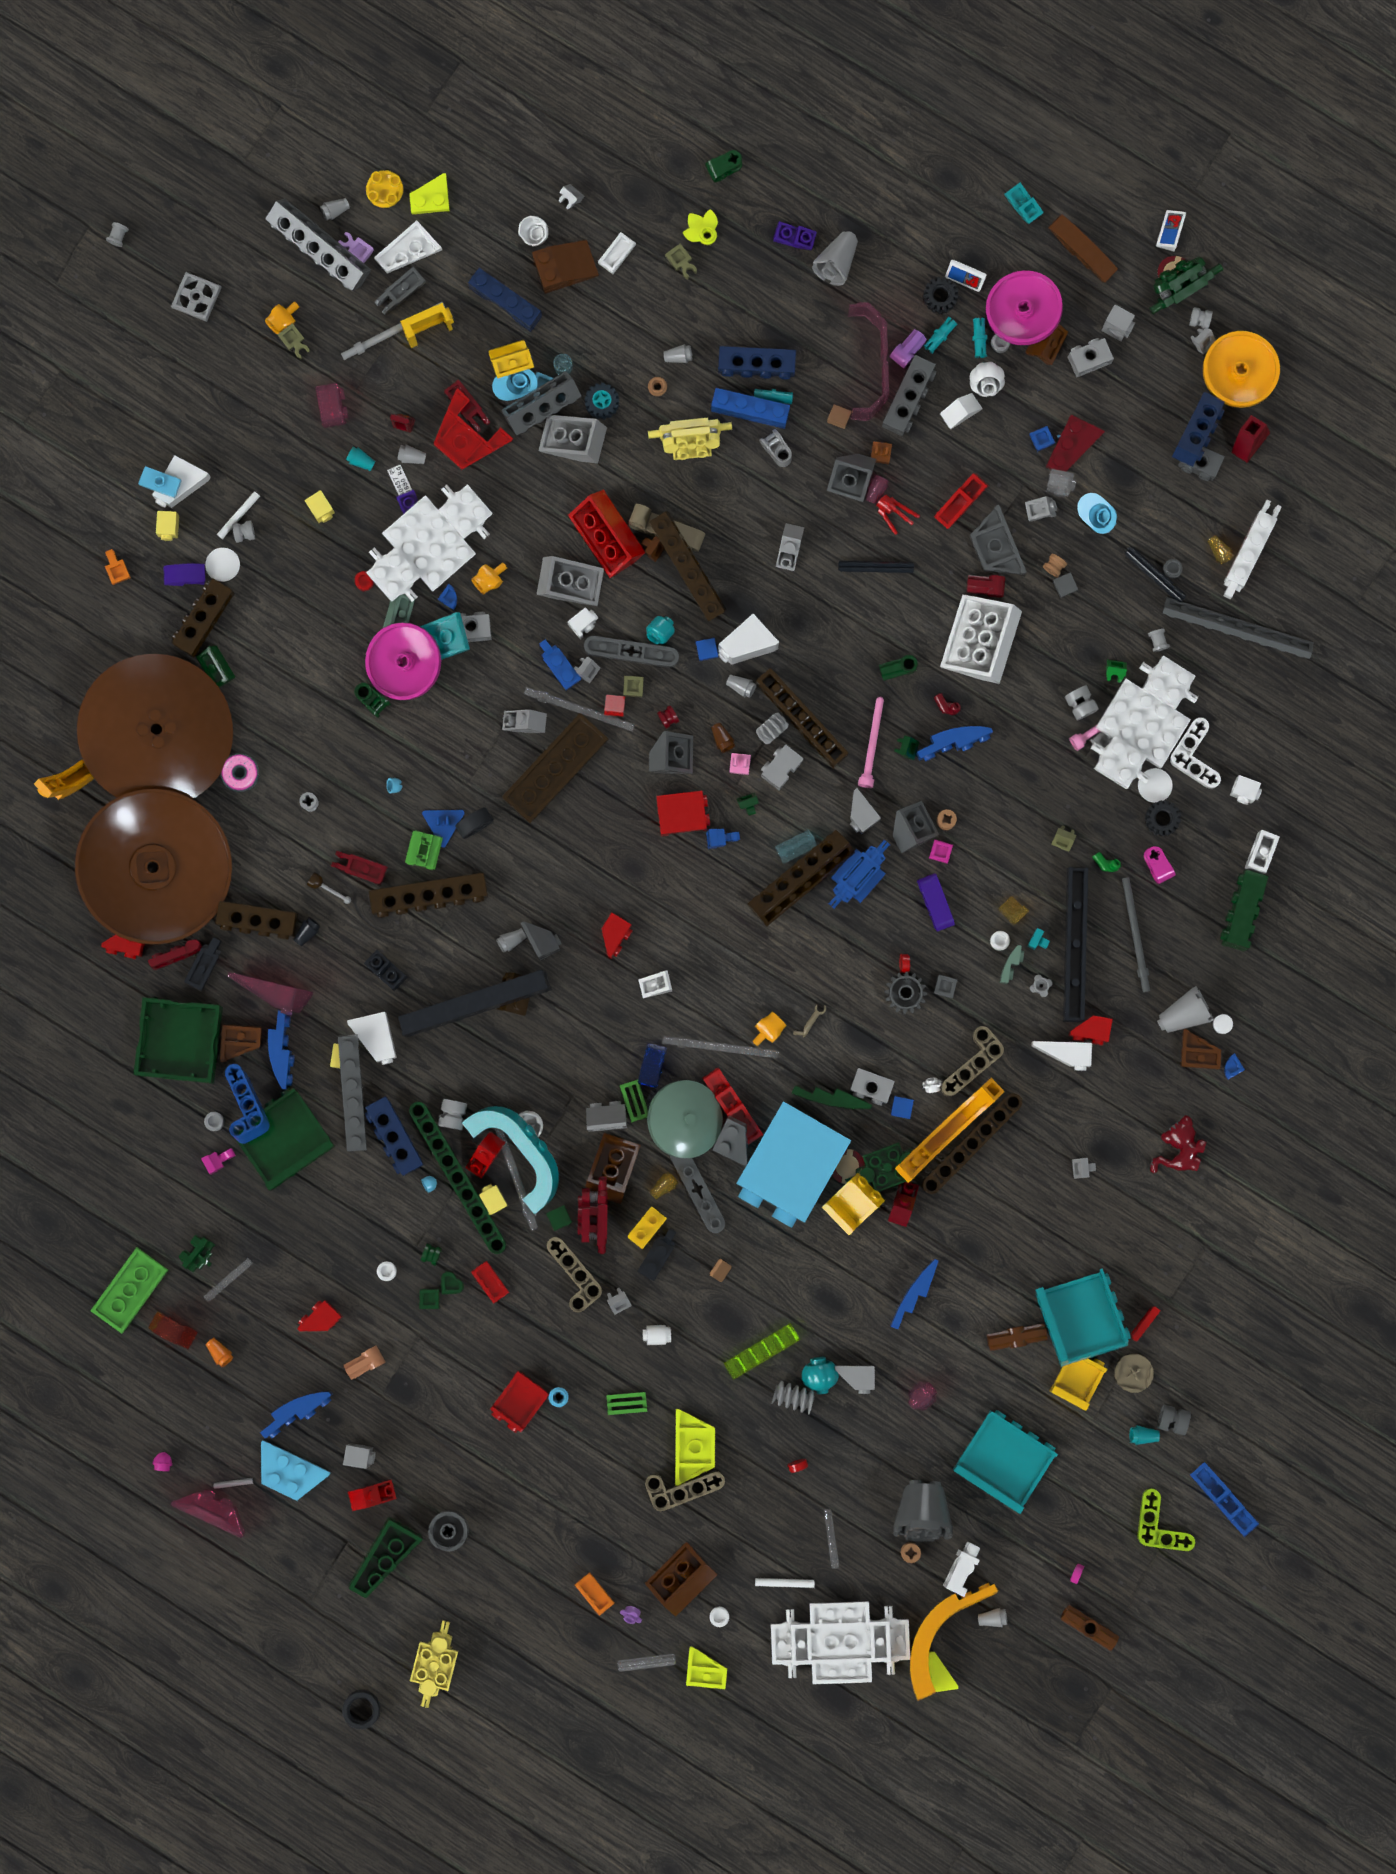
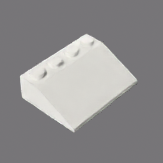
M962 595L940 667L980 680L1000 684L1022 611L1014 604Z

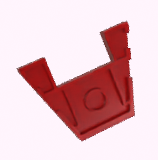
M457 388L433 445L463 470L508 444L513 438L501 427L488 442L458 416L470 399Z

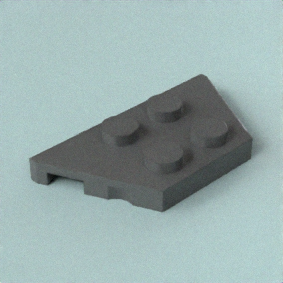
M997 505L971 533V541L985 572L1024 575L1027 571L1002 510Z

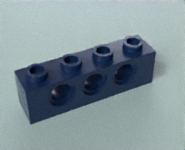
M720 346L718 374H722L725 377L739 374L745 378L759 375L764 379L779 376L780 379L788 380L795 375L796 350ZM736 359L742 360L743 364L741 366H735L733 364V361ZM754 360H759L762 362V365L760 367H754L752 365V362ZM773 361H778L781 363V366L779 368H773L771 366V363Z
M1204 391L1172 455L1173 458L1192 467L1196 460L1200 462L1205 452L1201 449L1202 447L1207 448L1212 438L1208 435L1209 433H1214L1218 425L1215 421L1216 419L1220 421L1225 411L1222 409L1224 401Z
M385 1096L365 1107L367 1110L365 1116L369 1123L373 1122L377 1128L374 1130L379 1140L383 1139L386 1145L383 1149L388 1157L392 1156L395 1162L392 1165L396 1173H401L402 1176H405L422 1167L424 1163L388 1097ZM382 1115L389 1117V1122L385 1126L379 1123V1118ZM391 1132L398 1134V1140L394 1143L388 1140V1135ZM400 1149H405L408 1153L404 1160H400L397 1156Z

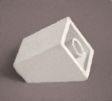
M752 614L719 643L718 655L725 663L729 662L732 665L776 651L779 641Z

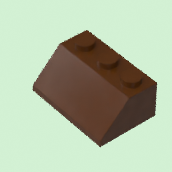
M686 1542L645 1585L661 1604L676 1617L718 1574Z

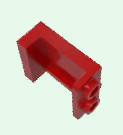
M702 791L656 796L661 836L699 830L707 831V826H710L709 814H705L704 807H708L707 795H703Z
M518 1371L490 1408L493 1411L491 1415L499 1421L503 1419L509 1423L507 1427L513 1432H522L550 1393Z

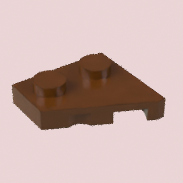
M223 1024L220 1062H225L261 1047L262 1027Z

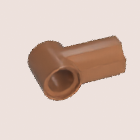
M376 1345L361 1353V1356L344 1364V1368L352 1380L386 1362Z

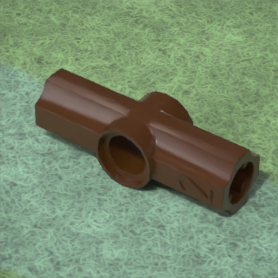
M1044 1323L1027 1327L1018 1326L1008 1328L1006 1331L986 1334L990 1351L1008 1347L1017 1348L1026 1346L1029 1343L1048 1340Z
M1069 1604L1060 1617V1620L1109 1651L1115 1647L1120 1637ZM1088 1623H1094L1095 1625L1091 1633L1085 1631V1626Z

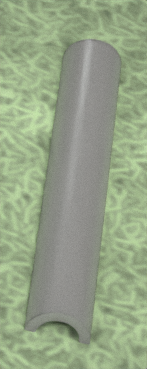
M253 1478L213 1483L214 1489L253 1484Z

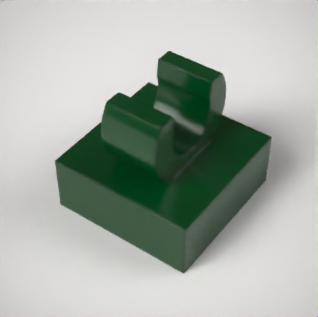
M909 736L897 739L902 745L901 749L895 748L894 751L907 759L914 760L919 741Z
M755 793L736 799L740 809L746 808L749 816L756 814L754 805L759 804Z

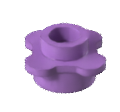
M627 1606L625 1610L620 1611V1614L624 1616L623 1619L627 1623H641L642 1619L639 1618L641 1612L636 1607Z

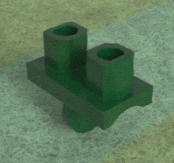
M195 1235L190 1242L195 1247L192 1253L184 1250L179 1255V1259L183 1262L182 1266L193 1273L197 1267L202 1269L205 1264L209 1267L212 1265L209 1258L213 1254L210 1251L215 1246L210 1240Z

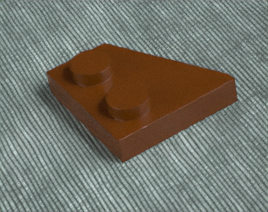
M1183 1029L1181 1067L1220 1070L1222 1050L1209 1044L1201 1037L1199 1038L1189 1030Z

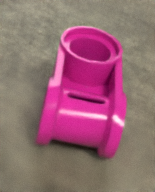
M1153 846L1144 852V860L1158 885L1176 875L1161 848ZM1151 851H1152L1153 853L1156 852V853L1158 854V855L1155 857L1156 860H1155L1154 858H1152V859L1150 858V855L1152 854Z

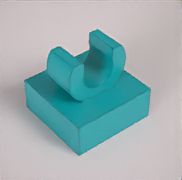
M1037 928L1027 947L1035 950L1038 945L1046 949L1050 941L1043 938L1044 931Z

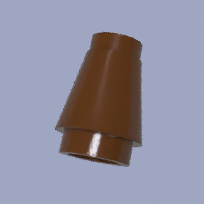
M721 723L711 727L718 750L724 753L735 747V740Z

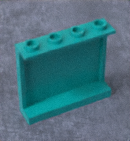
M1103 1268L1100 1269L1099 1273L1044 1290L1043 1287L1036 1289L1035 1295L1061 1367L1128 1346V1339H1131L1128 1328H1124L1122 1321H1124L1121 1309L1117 1310L1115 1304L1118 1302L1114 1291L1111 1292L1109 1288L1111 1284L1108 1273L1104 1274Z
M990 1410L956 1463L953 1471L1021 1514L1024 1509L1023 1506L1054 1457H1057L1058 1454L1054 1452L1056 1448L1046 1442L1043 1445L1038 1442L1039 1437L1029 1431L1028 1434L1021 1430L1023 1426L1015 1421H1012V1423L1006 1421V1415L998 1410L994 1413Z

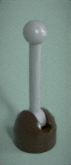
M316 872L312 874L307 886L313 889L322 887L341 898L345 904L351 902L349 896L345 897L323 884V879Z

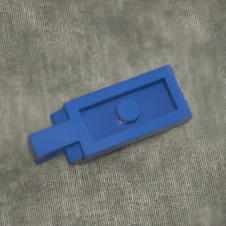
M546 639L539 643L544 651L541 655L544 658V662L565 690H568L581 680L580 676L556 645L551 647Z

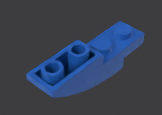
M981 726L949 729L931 736L932 745L917 751L916 755L919 761L924 759L926 762L936 757L935 753L939 751L945 753L951 750L953 744L957 751L962 749L964 752L972 748L973 743L977 741L983 743L989 740L993 730L992 728Z
M278 1010L276 1030L268 1029V1051L275 1077L281 1088L286 1090L288 1086H292L293 1075L290 1074V1067L294 1066L295 1056L292 1055V1051L284 1050L285 1047H288L289 1035H286V1027H290L291 1016H288L286 1011Z
M331 1391L317 1392L288 1402L271 1413L275 1421L260 1433L265 1439L269 1436L272 1439L281 1432L279 1428L282 1425L286 1424L288 1426L296 1420L295 1415L300 1420L303 1418L308 1420L316 1414L315 1409L319 1405L323 1408L331 1401L330 1397L333 1393Z

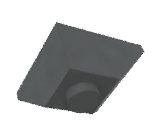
M861 454L836 457L827 491L863 502L876 459Z
M663 731L649 752V772L693 774V736Z
M922 801L896 812L893 838L901 853L911 850L939 835Z
M527 922L521 923L540 961L560 951L559 945L562 943L557 934L553 935L551 931Z

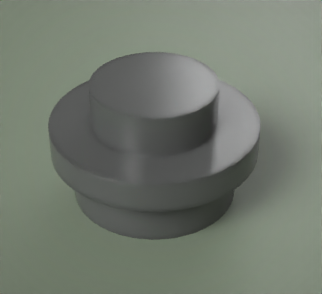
M1176 559L1166 561L1163 566V572L1169 578H1177L1183 570L1182 564Z

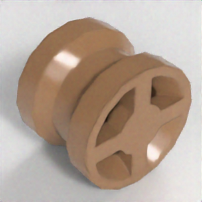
M1051 554L1048 563H1045L1043 568L1051 575L1059 577L1061 569L1065 568L1067 563L1059 556Z
M943 810L937 817V825L942 830L952 829L957 821L956 814L951 810Z
M913 1542L905 1543L900 1551L902 1558L907 1563H915L921 1556L920 1548Z

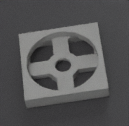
M185 272L171 307L207 322L222 287ZM198 282L192 290L185 288L189 283ZM205 285H208L212 290L213 295L211 298L203 295ZM198 293L200 298L194 300L193 294ZM180 295L189 298L190 301L187 308L182 306ZM203 303L208 305L205 311L195 312L197 304Z

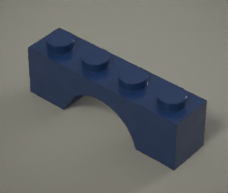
M478 268L469 280L470 290L484 300H489L501 307L528 331L531 332L542 318L539 309L481 268Z

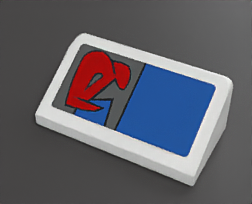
M1166 211L1156 247L1175 251L1186 212Z
M951 260L945 277L979 292L985 281L986 274L958 261Z

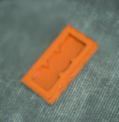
M590 1572L575 1584L576 1588L599 1616L615 1603Z

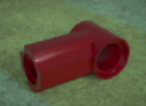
M968 575L967 592L987 594V596L995 598L1004 597L1006 578L999 575H990L988 577Z

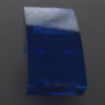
M648 1043L638 1084L657 1088L667 1047Z

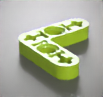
M1146 1489L1143 1492L1138 1527L1139 1542L1150 1547L1181 1551L1192 1550L1195 1546V1539L1191 1534L1157 1529L1161 1495L1155 1489ZM1151 1492H1153L1154 1496H1157L1156 1500L1152 1501V1506H1156V1510L1145 1508V1505L1149 1506L1150 1503L1146 1496L1150 1495ZM1149 1511L1153 1512L1155 1516L1151 1523H1147L1144 1520V1514ZM1143 1524L1154 1526L1153 1530L1149 1528V1535L1152 1536V1539H1148V1542H1145V1539L1142 1538V1535L1146 1534L1147 1529L1142 1528ZM1164 1534H1170L1172 1537V1541L1168 1545H1164L1161 1542V1537ZM1175 1535H1178L1177 1539L1181 1540L1188 1536L1191 1544H1187V1547H1184V1544L1177 1542V1547L1174 1546L1176 1542Z

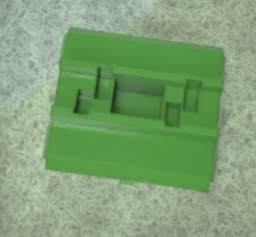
M416 830L413 831L405 863L435 870L443 838Z

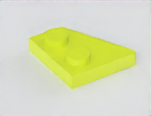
M446 173L441 174L410 193L412 214L450 211Z
M690 1646L686 1685L725 1689L727 1668L693 1646Z
M935 1651L929 1652V1673L935 1691L959 1689L957 1683Z

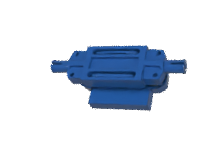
M883 840L877 848L870 846L865 853H861L856 849L855 853L831 877L837 883L833 889L836 896L828 903L830 906L834 903L833 909L841 901L848 903L852 897L861 903L885 876V873L880 869V865L886 859L883 852L890 846L887 841Z

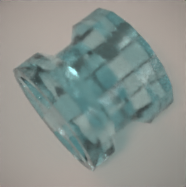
M559 354L554 358V370L558 375L565 371L569 374L572 372V360L567 354Z

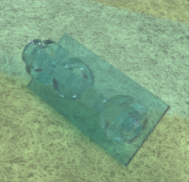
M807 830L775 846V849L783 864L812 850L817 844L813 834H811L810 830Z

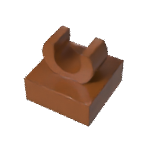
M873 441L871 458L876 459V463L889 464L892 444Z

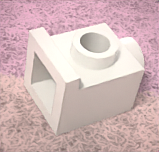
M585 607L568 621V625L581 640L584 631L588 633L595 627L594 623H596L598 617L593 610L588 611Z

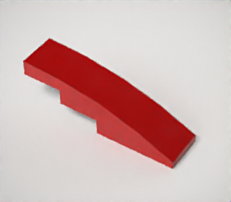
M716 1068L702 1078L715 1095L726 1115L747 1124L746 1138L748 1145L763 1135L719 1068Z

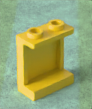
M443 303L400 321L411 348L418 345L415 334L442 322H445L448 330L451 331L453 330L451 324L454 323L449 308H445Z
M524 340L488 351L497 379L534 368L529 349Z
M857 1173L822 1208L850 1235L885 1200L878 1191L868 1184V1181L863 1176Z
M650 1207L630 1232L628 1238L643 1249L667 1218L655 1208Z
M1096 1358L1093 1361L1084 1359L1062 1366L1049 1392L1086 1411L1100 1380L1108 1369L1104 1367L1105 1363Z

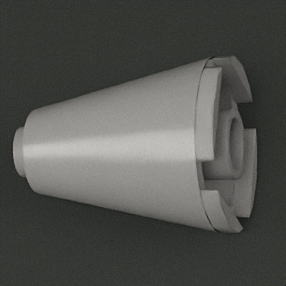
M850 231L842 232L814 260L812 269L823 281L828 279L832 285H844L858 243L856 235Z
M1195 986L1162 1012L1157 1022L1161 1030H1166L1168 1033L1214 1021V1018L1209 1013V1007L1200 990Z

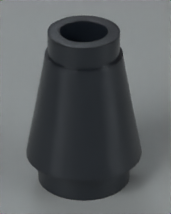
M308 917L307 920L303 921L293 940L298 945L303 946L319 932L321 926L315 920Z

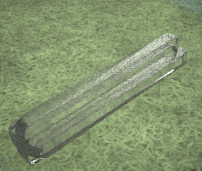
M674 1654L620 1660L617 1665L618 1671L623 1672L671 1666L676 1664Z

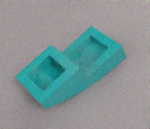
M1021 182L1004 194L1027 224L1044 213L1036 200L1030 197Z

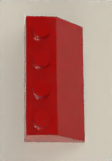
M604 490L589 495L568 515L609 578L620 573L645 554L644 549Z

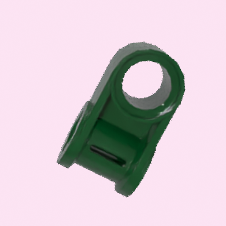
M731 150L709 160L705 166L713 182H719L727 176L738 172L742 168V156L738 151ZM731 159H734L737 163L734 164L731 162Z
M360 683L356 686V698L375 717L379 718L382 710L386 706L391 705L388 700L368 684ZM367 688L369 690L368 696L360 697L358 694L359 690Z

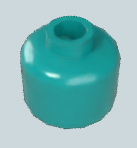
M667 616L655 617L646 628L647 638L654 644H665L675 632L673 621Z

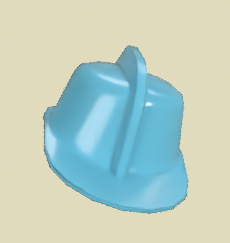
M527 369L498 379L496 376L492 388L495 396L499 399L510 401L522 398L535 390L538 381L535 373Z
M1088 493L1080 498L1077 510L1082 520L1097 533H1109L1117 524V513L1114 507L1096 493Z

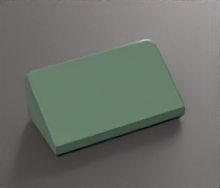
M404 594L399 595L392 602L390 601L383 628L395 623H409L414 601L411 602Z

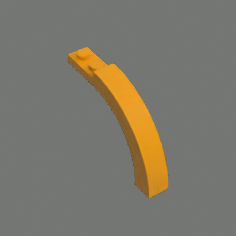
M80 760L59 774L39 778L34 785L43 797L50 798L55 796L59 800L81 789L94 778L87 770L83 760Z
M991 1077L895 1168L897 1172L909 1183L938 1153L1005 1091Z
M989 1583L984 1584L978 1588V1592L972 1594L970 1591L964 1597L961 1596V1600H958L955 1593L939 1603L924 1619L914 1639L910 1658L911 1682L917 1701L936 1693L931 1681L928 1661L931 1643L938 1629L948 1618L960 1610L997 1594L998 1590L995 1584L991 1586Z

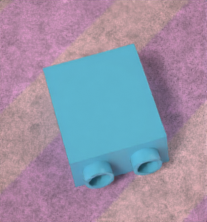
M783 1102L736 1183L742 1187L738 1197L756 1208H759L763 1200L777 1207L772 1217L791 1228L797 1219L804 1223L851 1140Z

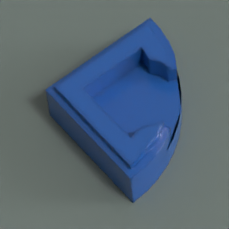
M448 584L438 600L453 611L457 605V595L454 588Z
M1235 1053L1226 1061L1224 1071L1227 1080L1245 1070Z

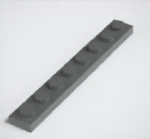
M1169 597L1166 598L1163 614L1169 617H1176L1188 623L1202 625L1207 629H1215L1227 635L1231 634L1240 637L1243 640L1257 642L1262 646L1273 647L1282 652L1286 651L1295 654L1298 657L1310 659L1314 642L1185 602H1179Z

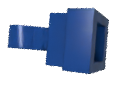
M709 829L706 832L708 849L724 847L726 842L740 840L739 832L725 834L724 829Z

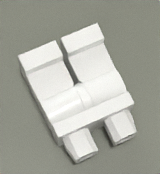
M967 1542L963 1551L958 1549L956 1555L959 1557L955 1559L943 1584L945 1588L963 1597L965 1596L967 1589L963 1585L967 1576L973 1572L974 1564L978 1565L980 1561L976 1558L980 1550L978 1546Z

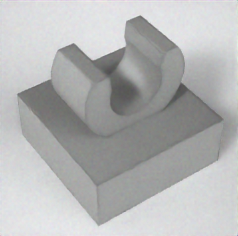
M569 184L563 186L560 190L562 196L559 198V202L561 203L568 199L569 204L566 208L569 209L574 204L580 203L585 196Z
M1207 327L1204 330L1199 328L1197 330L1199 335L1196 338L1191 336V340L1196 345L1198 352L1203 355L1216 341L1212 330Z
M589 657L581 658V666L579 668L575 666L574 669L581 678L590 683L600 670V667Z
M1088 1158L1072 1159L1074 1179L1090 1177L1089 1172L1096 1171V1164H1088Z
M617 1288L618 1295L614 1297L610 1293L607 1294L609 1298L607 1302L614 1315L632 1306L625 1292H622L620 1288Z

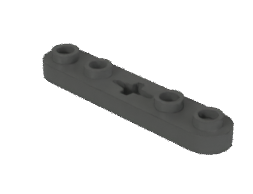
M590 636L584 642V649L591 656L662 667H673L679 661L677 650L671 647L599 636ZM630 647H634L635 651L642 654L637 653L630 657L628 652H622L621 650H630Z
M670 1156L706 1228L712 1233L721 1232L725 1227V1220L692 1158ZM693 1179L698 1186H703L701 1189L702 1199L697 1192H692V1189H694Z

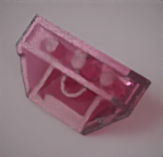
M205 1489L204 1492L198 1491L171 1502L170 1506L239 1538L245 1536L244 1527L237 1508L232 1505L233 1502L226 1498L220 1500L214 1497L215 1493Z

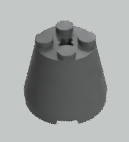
M911 1480L910 1485L905 1486L893 1526L894 1536L904 1535L906 1540L919 1542H935V1539L944 1537L945 1540L952 1538L953 1527L945 1491L941 1487V1482L931 1481L929 1484H925L919 1480Z

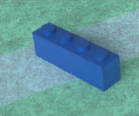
M715 388L711 405V412L783 429L786 427L790 411V405L719 388Z

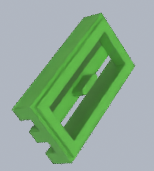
M635 1080L620 1085L631 1123L647 1118L648 1109L639 1081ZM635 1084L645 1112L643 1115H641L632 1087ZM626 1087L629 1088L637 1117L633 1116L625 1091Z
M646 1392L607 1395L608 1415L647 1412ZM642 1396V1400L611 1403V1399ZM643 1404V1408L612 1410V1407Z

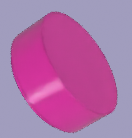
M1079 1563L1076 1565L1070 1582L1078 1583L1085 1566Z

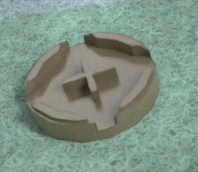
M1128 1354L1117 1362L1114 1369V1377L1117 1384L1123 1390L1138 1393L1149 1387L1154 1377V1369L1146 1357L1139 1354Z

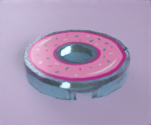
M234 754L226 759L220 776L223 783L230 790L244 792L256 785L259 779V768L250 756ZM243 768L245 775L242 778H237L235 776L236 769Z

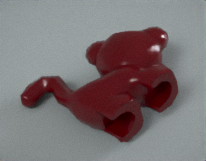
M1185 1115L1179 1122H1176L1168 1131L1161 1135L1162 1141L1180 1149V1153L1173 1160H1169L1161 1155L1153 1158L1150 1164V1171L1152 1173L1158 1171V1164L1160 1163L1177 1171H1198L1202 1158L1198 1157L1197 1154L1198 1152H1204L1207 1140L1200 1139L1197 1143L1194 1142L1196 1132L1192 1126V1119L1189 1116Z

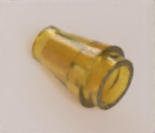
M1217 535L1207 541L1216 561L1220 562L1221 565L1233 558V550L1221 541Z
M670 1172L663 1173L649 1192L657 1200L676 1189V1185L679 1183Z

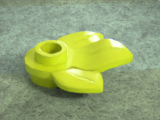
M708 210L704 217L690 213L688 215L689 229L683 232L685 238L691 242L700 241L704 245L713 244L717 238L715 229L718 225L715 213L712 210ZM709 233L711 237L706 239L704 234Z

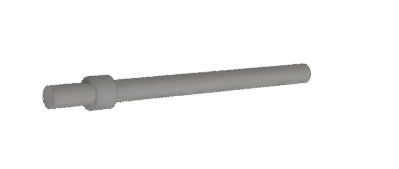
M401 323L362 343L354 344V347L342 352L341 356L346 360L356 354L364 353L365 349L403 330Z

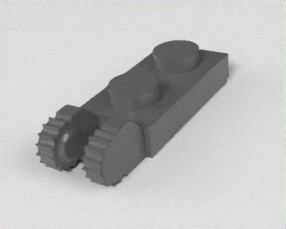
M412 267L389 286L375 301V304L380 306L389 297L392 302L382 311L384 315H387L422 287L426 280Z

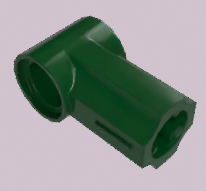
M906 655L903 658L880 664L879 668L883 681L906 674H913L917 670L918 663L914 656ZM910 660L914 663V667L906 669L903 666L904 662Z

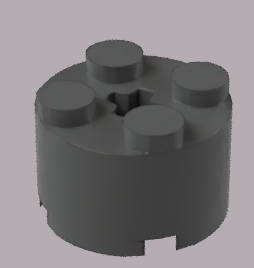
M456 1510L442 1511L432 1519L429 1525V1539L440 1550L449 1552L457 1550L468 1538V1522ZM446 1526L453 1528L452 1535L444 1533Z

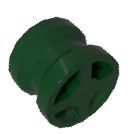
M427 1243L421 1261H428L436 1266L442 1248H435Z

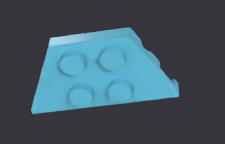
M265 1440L261 1442V1484L296 1501L331 1473Z

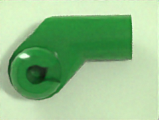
M1101 852L1092 857L1102 871L1116 872L1121 867V862L1118 859L1106 860Z

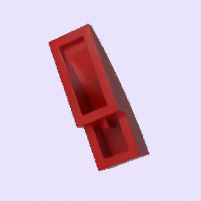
M973 473L934 517L949 529L989 485L976 473Z

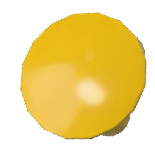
M375 171L367 182L366 194L375 206L389 208L401 199L403 184L400 177L391 171Z

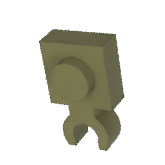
M681 243L665 254V257L676 271L680 268L682 269L685 279H689V275L686 273L687 270H692L695 274L697 273L696 267L693 264H689L692 258Z
M293 323L277 334L289 351L295 348V354L300 360L302 359L299 354L301 349H305L307 353H310L308 346L301 344L305 339Z

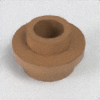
M661 377L652 378L648 383V390L653 396H662L667 390V383ZM656 384H659L661 386V389L655 390L654 386Z

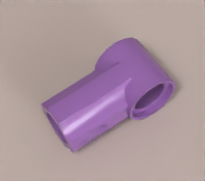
M914 329L905 341L893 350L890 358L905 369L927 339L920 331Z

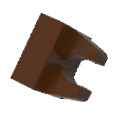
M656 536L653 540L645 537L641 543L646 549L645 553L655 562L665 549Z

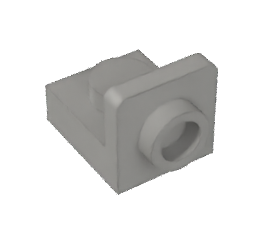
M1045 496L1025 502L1029 521L1056 516L1057 505L1050 497Z

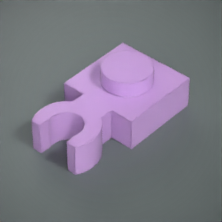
M345 232V236L349 239L348 242L344 243L341 240L338 242L343 247L349 248V252L365 263L374 251L373 247L359 237L354 241L351 234Z

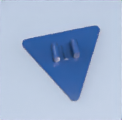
M425 810L422 812L434 835L443 838L442 848L446 847L456 830L455 825L461 821L464 815L463 810Z

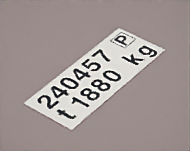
M401 465L387 470L398 495L412 490Z

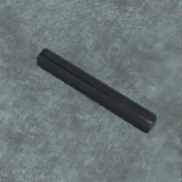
M1130 546L1124 554L1171 597L1179 602L1186 598V594L1133 546Z
M839 561L838 570L840 572L913 573L914 563Z

